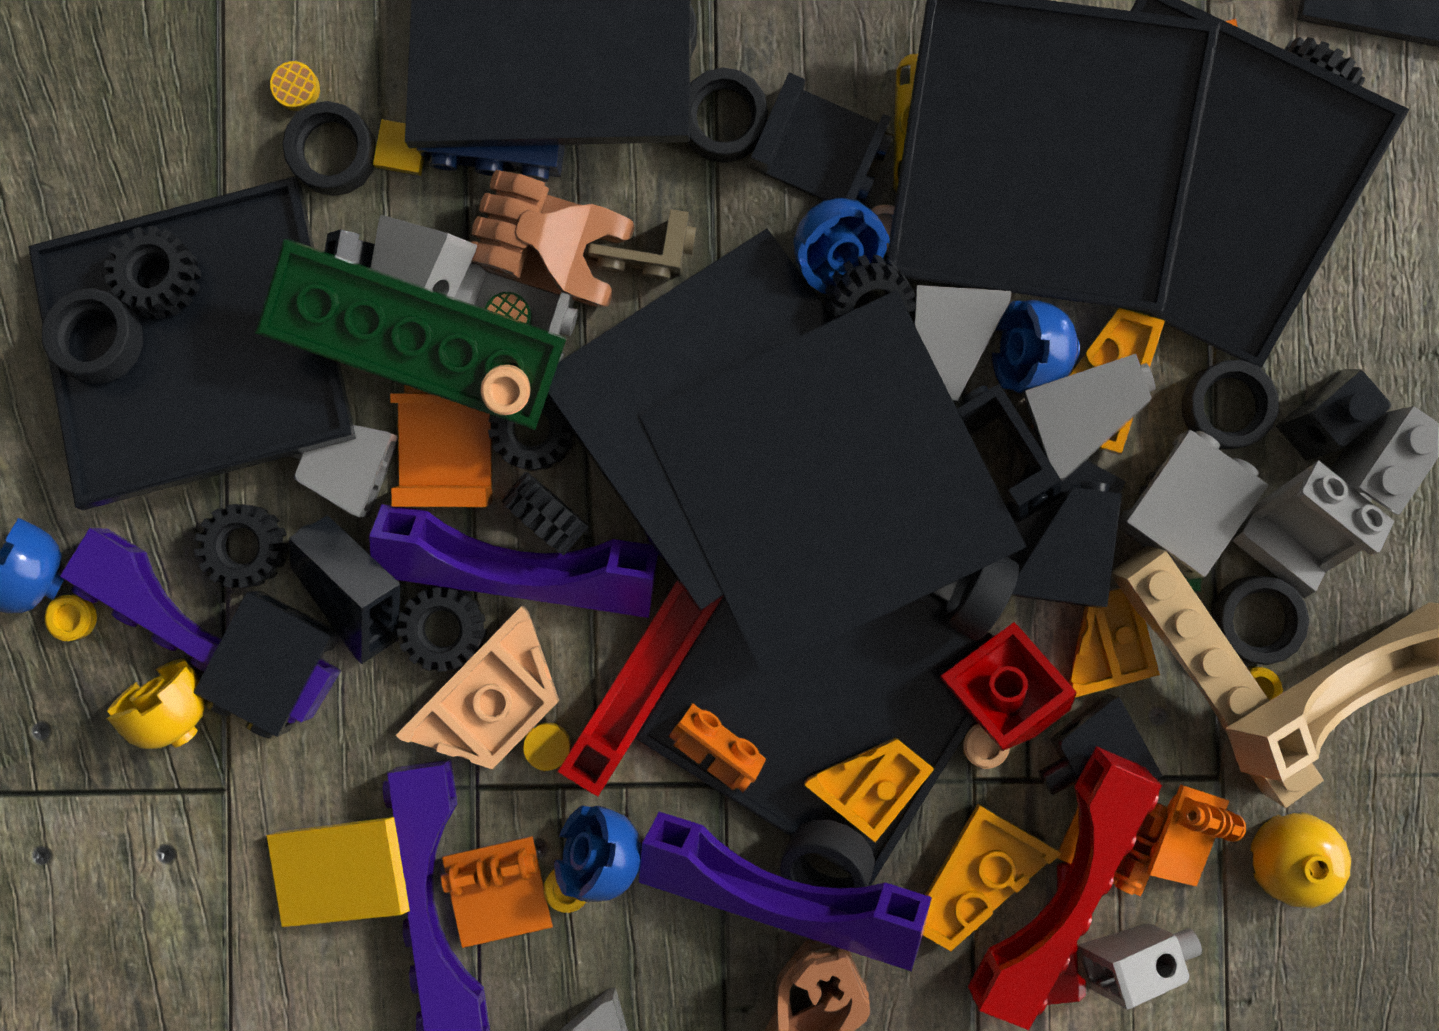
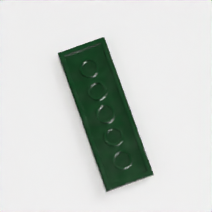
M290 239L283 240L255 332L534 430L537 427L567 339L558 334ZM504 364L513 365L521 369L528 377L531 387L526 405L520 411L511 415H500L488 409L482 400L480 392L481 384L486 374L492 368Z

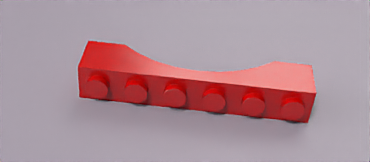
M676 581L656 616L558 770L560 774L598 797L722 597L699 612L682 586Z
M1096 746L1074 787L1079 808V834L1074 858L1064 882L1050 903L1029 924L1011 937L988 948L968 985L980 1012L1027 1030L1032 1026L1036 1016L1043 1013L1058 976H1061L1067 970L1073 948L1079 937L1083 936L1091 925L1092 914L1101 897L1106 895L1111 889L1114 873L1124 855H1127L1133 849L1136 842V833L1146 814L1151 813L1158 802L1159 791L1162 785L1146 767Z

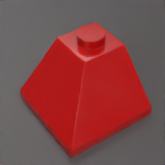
M1015 622L941 675V680L1001 751L1036 737L1071 710L1077 694L1074 688Z

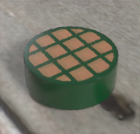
M500 292L494 295L485 306V309L529 325L532 323V311L529 304L522 296L514 292Z

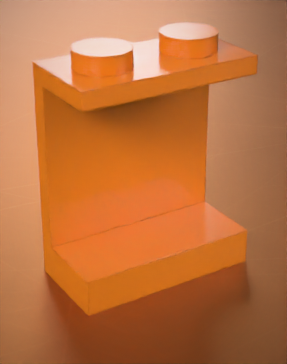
M404 385V393H390V403H398L399 485L391 488L392 507H487L492 504V439L489 438L488 430H491V423L488 422L490 414Z

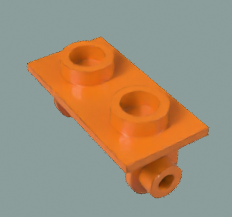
M693 703L681 721L678 722L669 734V737L675 741L673 746L698 764L703 761L708 753L714 756L715 759L707 771L726 784L731 790L738 788L744 792L750 783L756 780L766 761V758L759 753L753 743L744 738L737 737L725 728L713 713L701 710Z

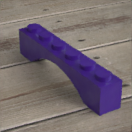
M381 504L369 536L370 556L396 580L649 618L659 555L653 545L612 539L594 547L567 552L565 555L561 553L516 551L469 537L448 526L428 511L392 507L391 505Z
M89 528L60 577L74 585L71 589L73 593L89 602L97 603L100 600L113 608L111 615L126 625L137 627L139 624L153 633L151 639L158 645L171 651H176L178 648L193 657L190 661L191 664L205 672L222 640L205 631L186 617L171 601L153 572L147 552L107 528ZM321 658L287 722L295 723L296 720L304 722L313 718L342 670Z
M447 759L396 767L387 773L388 780L383 782V798L386 808H392L410 909L407 912L408 919L403 920V938L405 946L407 948L412 947L415 965L410 966L409 980L412 993H419L421 1011L416 1014V1030L490 1031L484 986L465 969L452 951L441 928L434 901L433 874L437 848L445 826L458 805L452 761Z
M660 811L642 842L639 883L912 972L932 899L930 896L885 882L861 888L839 889L791 881L767 872L741 858L717 840L703 825Z

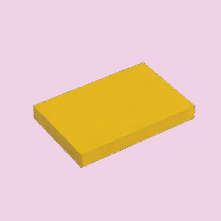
M394 817L279 831L266 835L282 927L398 916L410 911Z

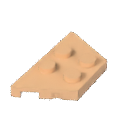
M521 606L396 736L402 741L408 743L415 742L436 749V752L452 757H462L470 760L471 763L493 769L559 702L529 611L524 606Z

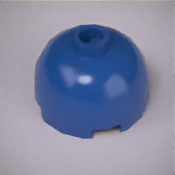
M844 198L826 200L812 207L801 219L793 239L794 255L801 272L810 286L826 294L827 284L836 286L831 277L836 270L842 275L846 273L843 266L844 263L850 260L853 267L859 265L857 257L863 255L867 257L870 263L872 262L873 255H879L883 258L887 250V243H890V237L885 227L872 210L859 201Z
M1038 300L1012 301L1007 306L995 331H1003L1000 341V353H992L995 376L1002 388L1014 390L1020 394H1024L1025 390L1069 376L1080 354V343L1072 321L1065 312L1050 303Z
M18 518L5 540L6 543H4L0 550V612L7 614L24 613L32 610L42 601L44 596L53 600L64 581L60 577L62 573L58 572L62 558L59 545L44 530Z
M583 805L578 807L569 816L559 836L567 838L563 850V861L555 859L554 862L556 882L562 894L585 902L608 901L620 896L630 887L640 871L642 848L639 833L635 826L626 816L602 806L588 807Z

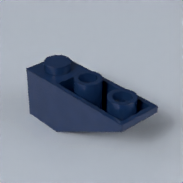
M565 145L417 148V151L425 161H429L430 167L439 170L456 171L457 165L475 167L476 173L486 176H493L496 170L519 172L522 175L542 182H548L549 176L561 178Z

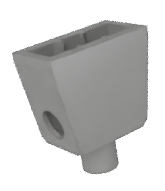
M380 215L371 268L454 298L476 252L477 245L449 233Z
M353 425L356 439L291 456L300 460L294 477L296 481L352 515L369 518L398 446V436L382 430Z
M1152 924L1139 925L1078 945L1091 990L1127 1010L1187 983L1189 973L1185 961L1202 954L1200 941L1192 929L1187 928L1173 934Z

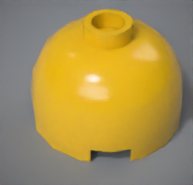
M184 658L173 660L158 667L156 671L160 676L148 681L141 687L135 682L108 708L107 712L110 714V717L107 718L108 721L130 744L142 749H158L169 744L177 748L187 743L196 735L198 730L195 725L203 716L206 699L193 693L200 678Z
M1291 813L1285 816L1277 815L1272 817L1259 828L1251 843L1250 851L1253 852V867L1255 870L1253 875L1255 880L1267 894L1289 906L1315 908L1327 904L1343 891L1350 877L1351 856L1346 841L1331 824L1309 813Z

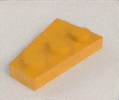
M1119 308L1070 375L1133 354L1137 355L1140 365L1147 363L1150 367L1165 321ZM1133 418L1099 449L1121 455Z
M977 804L925 894L932 897L923 936L952 951L991 917L993 911L1014 892L1018 893L1030 882L1029 879L1047 863L1051 864L1062 853L982 805Z

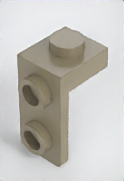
M670 209L663 255L597 244H589L587 254L590 260L597 262V268L601 270L623 273L625 266L643 269L642 275L645 277L669 280L670 274L681 275L684 254L693 255L697 227L689 226V212Z

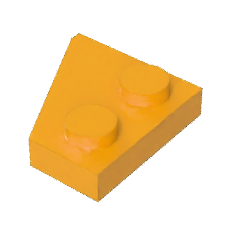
M1120 587L1109 590L1106 608L1084 606L1069 684L1077 692L1075 697L1160 675L1146 621L1137 613Z
M895 737L808 777L804 785L876 842L932 773L934 768Z

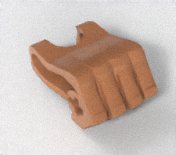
M496 170L490 182V189L495 191L496 195L485 193L479 207V211L486 214L488 218L477 216L472 226L471 234L481 240L480 243L476 241L471 242L477 245L471 262L482 266L483 269L491 274L559 296L561 292L570 294L574 301L589 306L609 307L612 289L609 284L592 276L583 257L584 249L588 243L597 239L613 243L629 240L632 238L635 228L633 221L594 204L580 205L547 195L549 188L545 186V182L522 174Z
M805 940L777 976L775 988L776 1010L765 1031H855L864 1024L870 1015L869 992L852 958V953L816 940ZM794 984L808 991L813 1005L792 1014L790 989Z

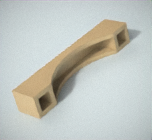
M1146 546L1112 571L1111 576L1129 602L1188 673L1216 714L1225 731L1228 726L1269 702L1265 693L1167 551ZM1313 763L1283 782L1249 774L1265 796L1285 808L1324 781Z
M1439 603L1425 604L1228 726L1226 731L1240 771L1283 782L1319 759L1321 746L1328 734L1343 719L1358 708L1400 687L1439 675Z

